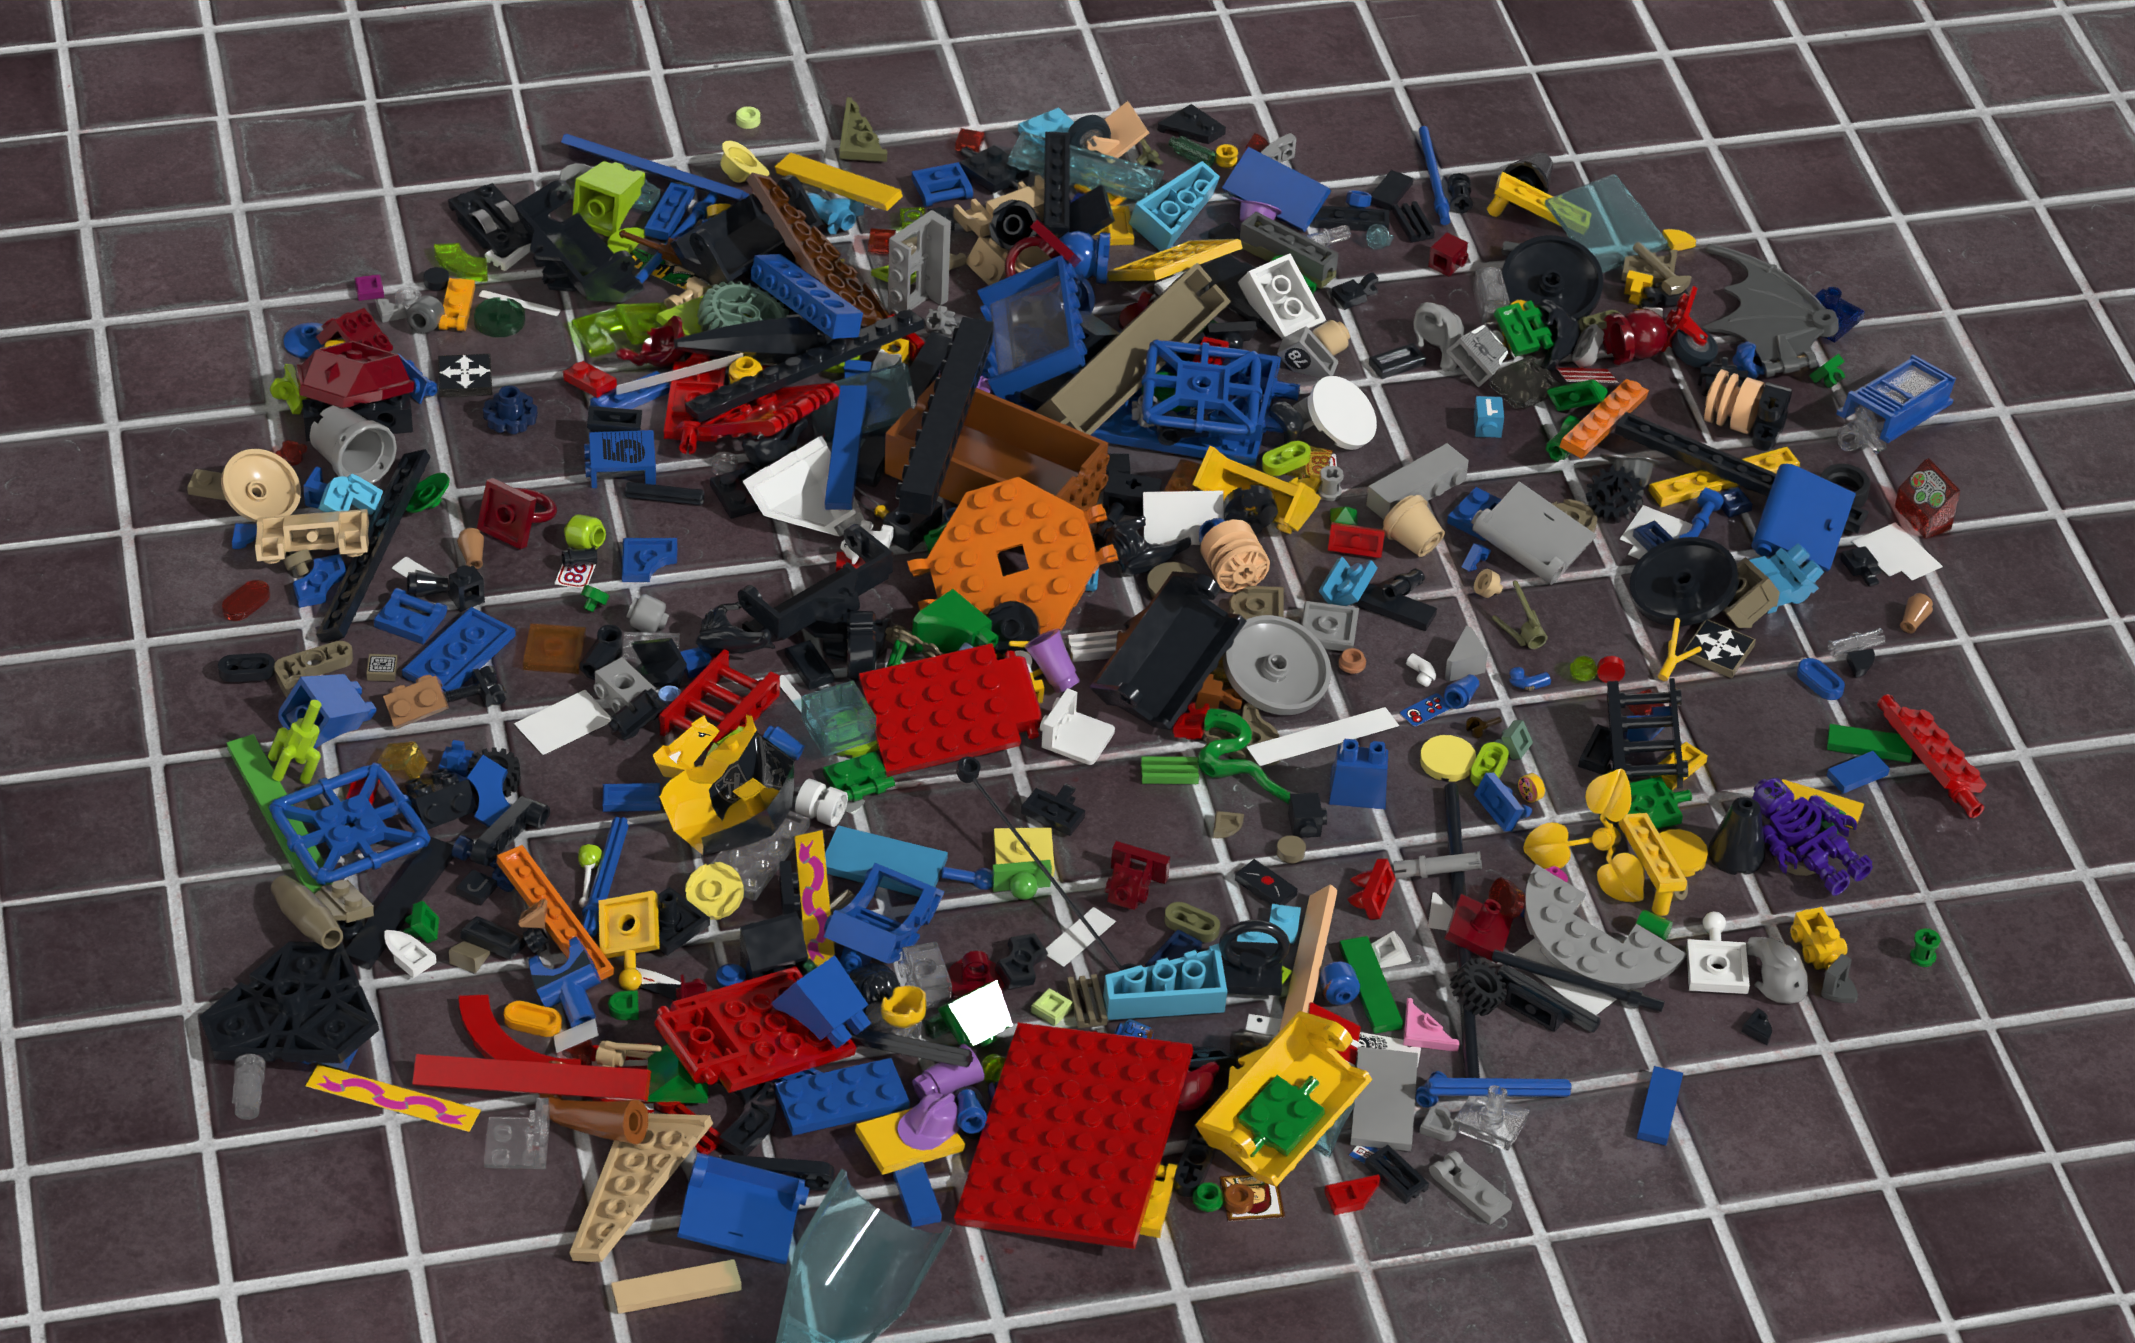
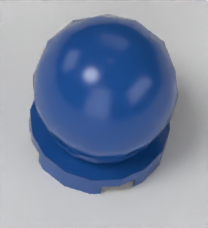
M1081 231L1067 232L1059 238L1082 260L1074 268L1076 274H1083L1085 279L1094 276L1096 277V283L1107 284L1110 233L1100 232V239L1097 238L1096 240L1089 233Z

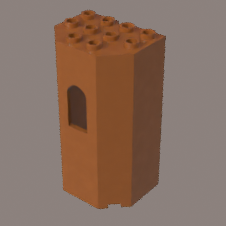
M935 380L918 398L915 408L909 407L886 432L885 474L902 480L904 465H909L911 447H916V432L918 429H922L924 411H929L930 394H935ZM976 388L939 497L959 505L966 492L1020 477L1073 506L1087 511L1097 504L1101 492L1108 481V475L1106 474L1110 458L1107 454L1108 442Z

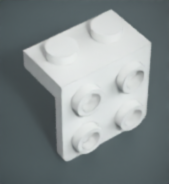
M1067 688L1061 698H1056L1049 716L1045 715L1041 721L1042 748L1079 762L1093 765L1113 737L1115 727L1076 712L1077 692Z

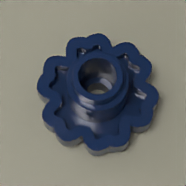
M515 386L502 387L499 393L494 395V400L491 399L485 402L483 418L488 421V427L498 433L505 432L506 430L510 434L525 432L527 425H534L536 423L538 412L537 406L533 404V398L520 392Z

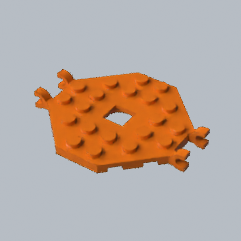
M1016 477L966 492L926 559H913L907 562L913 577L931 572L937 598L954 589L988 618L992 609L1000 603L1017 601L1033 609L1039 618L1041 635L1053 629H1059L1061 632L1066 624L1067 617L1073 607H1076L1086 590L1087 583L1091 576L1096 573L1098 567L1101 564L1115 562L1119 559L1113 544L1105 546L1097 552L1095 549L1089 524L1108 520L1102 504L1083 511L1032 483ZM1023 546L1029 569L1003 576L998 554L1001 551ZM926 599L919 601L920 611L935 600Z

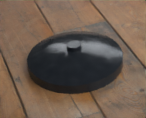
M1544 235L1526 240L1511 251L1503 265L1501 289L1508 305L1516 300L1532 301L1534 306H1536L1539 301L1547 299L1563 306L1572 317L1579 321V319L1589 316L1600 301L1603 289V272L1596 257L1584 245L1570 238Z
M1683 537L1661 543L1644 554L1633 568L1629 586L1633 602L1643 616L1653 622L1668 626H1674L1675 618H1679V626H1688L1714 617L1729 605L1738 589L1739 573L1733 555L1721 544L1706 538Z

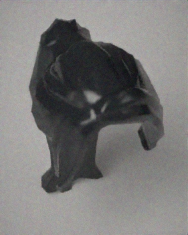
M1145 516L1116 523L1111 528L1106 529L1103 536L1105 546L1113 544L1114 549H1116L1119 560L1115 561V563L1120 564L1122 573L1129 576L1150 571L1155 566L1167 562L1175 555L1189 548L1191 538L1187 537L1167 545H1162L1161 543L1150 544L1137 532V529L1146 525Z
M739 601L720 604L706 613L705 618L701 622L700 635L696 640V644L700 649L715 654H720L724 649L729 651V654L752 652L762 648L775 649V645L770 641L772 636L769 629H764L760 632H746L744 629L730 624L726 613L728 610L740 609L742 606Z

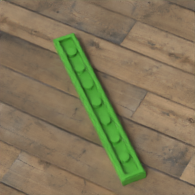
M252 734L227 742V750L299 882L315 894L324 885L317 884V881L309 875L296 853L290 851L287 846V839L274 821L269 810V806L274 799H279L287 795L280 781H275L272 778L274 770L255 735ZM288 819L298 835L304 836L309 834L302 821ZM316 846L307 848L318 867H323L325 862Z

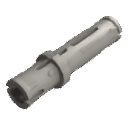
M1477 851L1475 853L1430 858L1422 855L1419 856V859L1394 861L1395 878L1414 876L1428 878V875L1482 870L1480 851Z

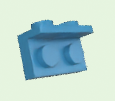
M1343 557L1338 558L1320 587L1319 593L1328 604L1348 606L1359 601L1378 567L1372 560L1350 566Z

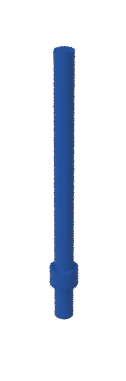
M1421 126L1419 128V135L1435 197L1434 208L1436 213L1439 214L1441 224L1448 225L1450 223L1449 202L1444 196L1428 127Z
M710 192L703 201H699L692 208L690 216L670 238L674 239L683 236L700 219H704L707 216L706 208L717 201V194ZM657 251L635 276L638 281L643 284L664 260L661 258L662 254Z

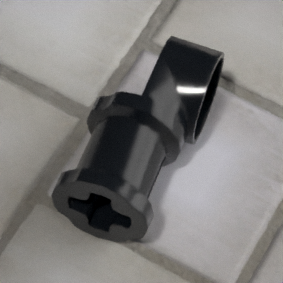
M1463 173L1450 175L1447 190L1452 196L1450 202L1451 209L1456 213H1466L1473 206L1472 198H1470V178Z

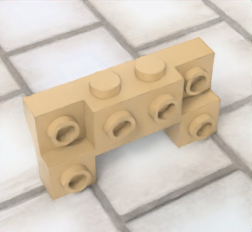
M1040 175L1035 176V186L1027 187L1023 182H1019L1017 191L987 201L986 209L976 198L971 200V209L966 211L959 204L954 205V219L966 232L973 230L979 237H985L991 234L989 224L992 221L994 210L1001 203L1012 199L1024 201L1031 205L1042 222L1044 221V179Z
M360 509L258 518L255 542L257 561H264L267 564L277 563L281 559H285L286 552H299L305 549L333 550L339 548L340 554H347L349 557L361 556L363 553L368 552L369 546L368 510Z

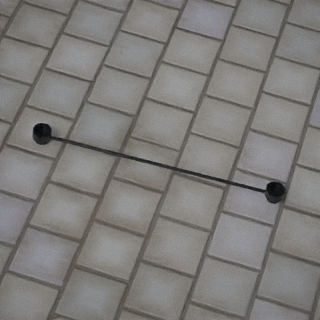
M973 757L961 758L958 762L956 769V774L958 778L964 783H975V785L979 788V790L986 797L989 803L993 806L996 812L1000 815L1003 821L1007 824L1010 830L1014 833L1017 839L1021 842L1024 848L1028 851L1031 857L1035 860L1038 866L1042 869L1045 875L1049 878L1052 884L1056 887L1059 893L1063 896L1066 902L1070 905L1073 911L1077 914L1080 920L1084 923L1087 929L1091 932L1094 938L1098 941L1101 947L1105 950L1108 956L1112 959L1115 965L1119 968V971L1136 967L1137 965L1132 963H1127L1124 965H1121L1116 957L1112 954L1109 948L1101 940L1098 934L1094 931L1091 925L1087 922V920L1080 913L1077 907L1073 904L1070 898L1066 895L1063 889L1059 886L1056 880L1052 877L1049 871L1045 868L1042 862L1034 854V852L1031 850L1028 844L1024 841V839L1020 836V834L1013 827L1010 821L1006 818L1003 812L999 809L996 803L992 800L989 794L985 791L982 785L978 782L977 778L979 776L981 768L979 761Z

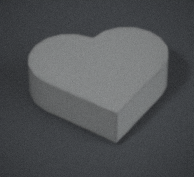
M1435 1105L1428 1110L1420 1126L1419 1133L1448 1142L1456 1137L1458 1126L1450 1118V1111L1446 1107Z

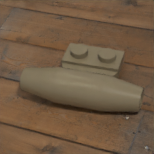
M286 875L277 877L271 885V892L283 914L303 935L326 949L337 947L343 939V932L337 921L344 920L348 923L374 916L373 905L349 880H338L332 884L322 886L321 890L315 894L308 887Z

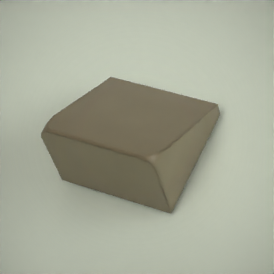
M463 941L449 950V963L476 974L490 955V951Z

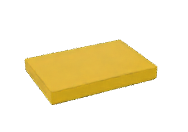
M911 1109L858 1123L855 1129L856 1134L882 1175L920 1162L925 1163L964 1151L965 1143L958 1132H956L940 1146L931 1150H917L907 1146L899 1138L897 1128L900 1119Z

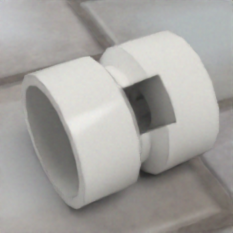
M807 779L798 793L795 811L812 819L817 816L819 822L835 827L844 815L848 794L834 787L826 789L825 784L813 779Z

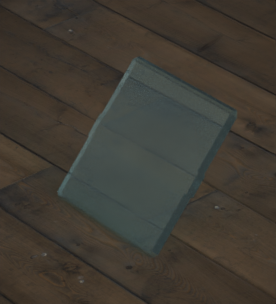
M1615 174L1545 200V205L1566 231L1567 236L1584 245L1593 253L1603 273L1623 266L1626 256L1638 255L1633 250V246L1637 242H1640L1651 253L1669 247L1667 240L1647 216L1646 211L1637 203Z
M905 363L830 382L835 383L839 389L840 385H867V400L862 434L894 425L909 407L914 409L916 406L908 364ZM839 396L824 405H820L818 409L811 412L815 439L822 436L826 443L833 441Z

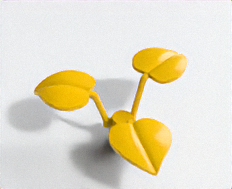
M1617 769L1594 779L1586 790L1585 798L1588 808L1593 813L1601 814L1600 820L1605 827L1595 830L1592 837L1568 841V830L1564 825L1555 822L1545 823L1535 828L1527 836L1523 849L1531 860L1540 867L1547 869L1556 866L1561 869L1569 862L1571 857L1568 846L1593 843L1598 850L1608 851L1606 860L1609 864L1601 866L1597 872V879L1601 889L1607 895L1619 901L1639 902L1644 900L1645 873L1642 863L1636 856L1629 853H1619L1612 859L1613 853L1616 852L1615 847L1621 841V834L1606 818L1613 822L1621 821L1626 817L1631 807V788L1628 777L1623 769Z

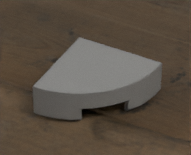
M388 299L375 300L382 323L407 318V309L402 304L390 303Z

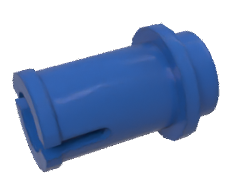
M1436 1071L1435 1073L1432 1072L1430 1078H1447V1076L1440 1071ZM1427 1082L1416 1091V1101L1420 1106L1429 1108L1437 1104L1438 1096L1429 1095Z

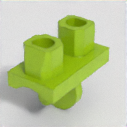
M285 364L284 377L274 379L270 386V392L275 399L286 400L292 414H300L303 407L302 400L311 398L299 394L296 370L293 364Z

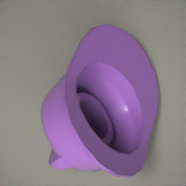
M1231 197L1232 200L1240 203L1241 222H1244L1254 212H1258L1272 220L1275 219L1276 215L1282 213L1280 209L1269 204L1244 201Z
M940 1093L928 1094L924 1096L918 1105L907 1112L900 1119L897 1128L899 1138L904 1144L917 1150H931L940 1146L960 1129L957 1124L958 1108L954 1102V1095L952 1093L947 1096Z

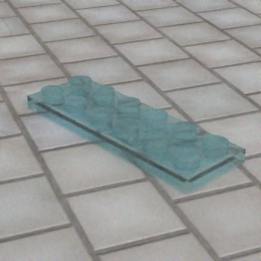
M1022 131L1009 156L1008 164L1016 166L1018 169L1034 171L1044 176L1045 138ZM1070 145V183L1087 186L1089 189H1094L1102 184L1106 191L1114 196H1122L1139 202L1158 190L1163 180L1164 171Z

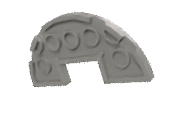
M1537 864L1533 868L1523 896L1525 905L1524 918L1530 935H1534L1536 941L1541 946L1540 951L1557 968L1623 989H1636L1645 987L1647 983L1658 979L1660 981L1673 973L1684 961L1687 955L1685 952L1638 924L1634 926L1624 943H1621L1577 917L1574 913L1584 900L1586 893Z

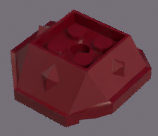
M354 341L317 349L304 362L296 365V379L301 396L340 408L351 407L359 403L380 401L410 393L414 390V381L409 379L398 354Z

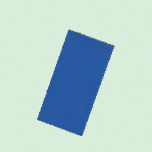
M1250 147L1247 148L1222 187L1225 192L1238 199L1262 202L1277 207L1282 213L1276 215L1275 218L1304 233L1331 193L1329 187Z
M470 607L402 669V677L416 683V679L422 676L432 675L433 677L436 675L442 682L443 691L446 692L460 688L473 676V669H481L516 636V631L507 624Z

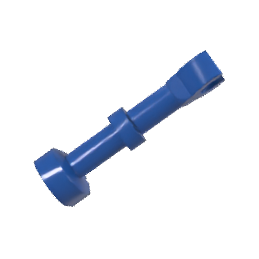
M1707 487L1701 491L1697 503L1699 504L1698 507L1702 509L1700 513L1694 516L1692 520L1693 525L1689 532L1682 534L1679 538L1698 537L1700 532L1706 529L1711 513L1717 512L1724 503L1720 493Z

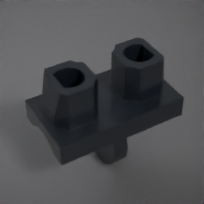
M1722 357L1721 364L1711 363V367L1701 366L1698 385L1701 386L1702 395L1707 396L1718 372L1723 369L1729 372L1728 381L1733 373L1738 374V387H1741L1744 380L1748 377V371L1737 370V366L1727 365L1728 357Z

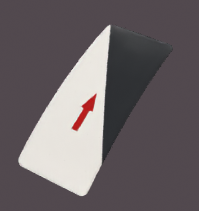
M636 968L642 975V983L639 987L659 993L674 1001L677 999L676 988L681 987V982L657 972Z

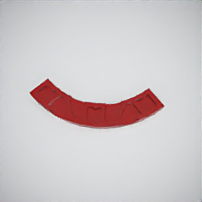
M489 994L458 996L463 1027L473 1040V1045L486 1059L542 1063L559 1061L566 1064L581 1065V1059L547 1056L532 1051L513 1040L495 1020L489 1004Z

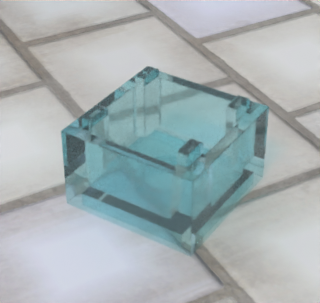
M853 680L801 696L802 722L824 757L876 741V715Z

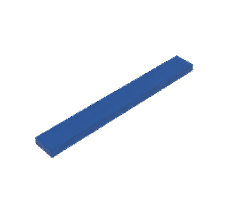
M564 134L561 143L570 148L700 190L714 192L719 196L738 202L749 196L743 190L569 134Z

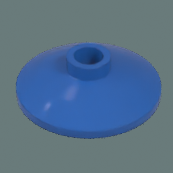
M303 323L294 326L284 336L285 349L295 357L307 359L315 350L324 347L316 338L323 331V324Z

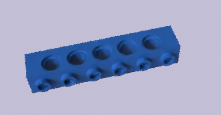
M782 254L755 255L751 268L752 281L832 339L859 337L863 312Z

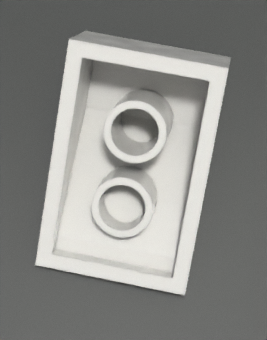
M1287 254L1249 271L1238 281L1249 304L1282 339L1305 326L1310 329L1326 321L1291 254Z

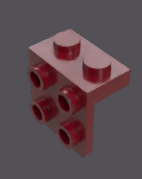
M365 308L351 313L347 312L336 319L331 318L322 325L323 331L316 336L321 345H324L329 340H337L343 337L345 342L354 341L388 352L393 350L388 337L380 330L372 315Z

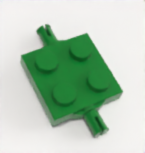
M1661 776L1631 782V807L1628 814L1647 813L1656 829L1682 824L1683 815L1678 807V803L1692 801V793L1689 789L1674 793L1666 786Z
M1276 1075L1239 1116V1123L1250 1130L1254 1136L1252 1141L1256 1149L1250 1157H1254L1264 1145L1275 1148L1287 1157L1324 1116L1325 1108L1313 1101L1309 1096L1319 1085V1081L1310 1075L1299 1088Z

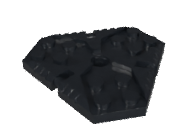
M289 941L249 974L251 982L248 985L241 982L238 983L199 1016L215 1060L243 1061L244 1059V1061H253L254 1059V1061H275V1059H283L284 1062L305 1061L306 1063H314L316 1061V1063L341 1064L379 1031L375 1015L362 986L359 984L358 977L343 943H340L333 949H326L316 942Z

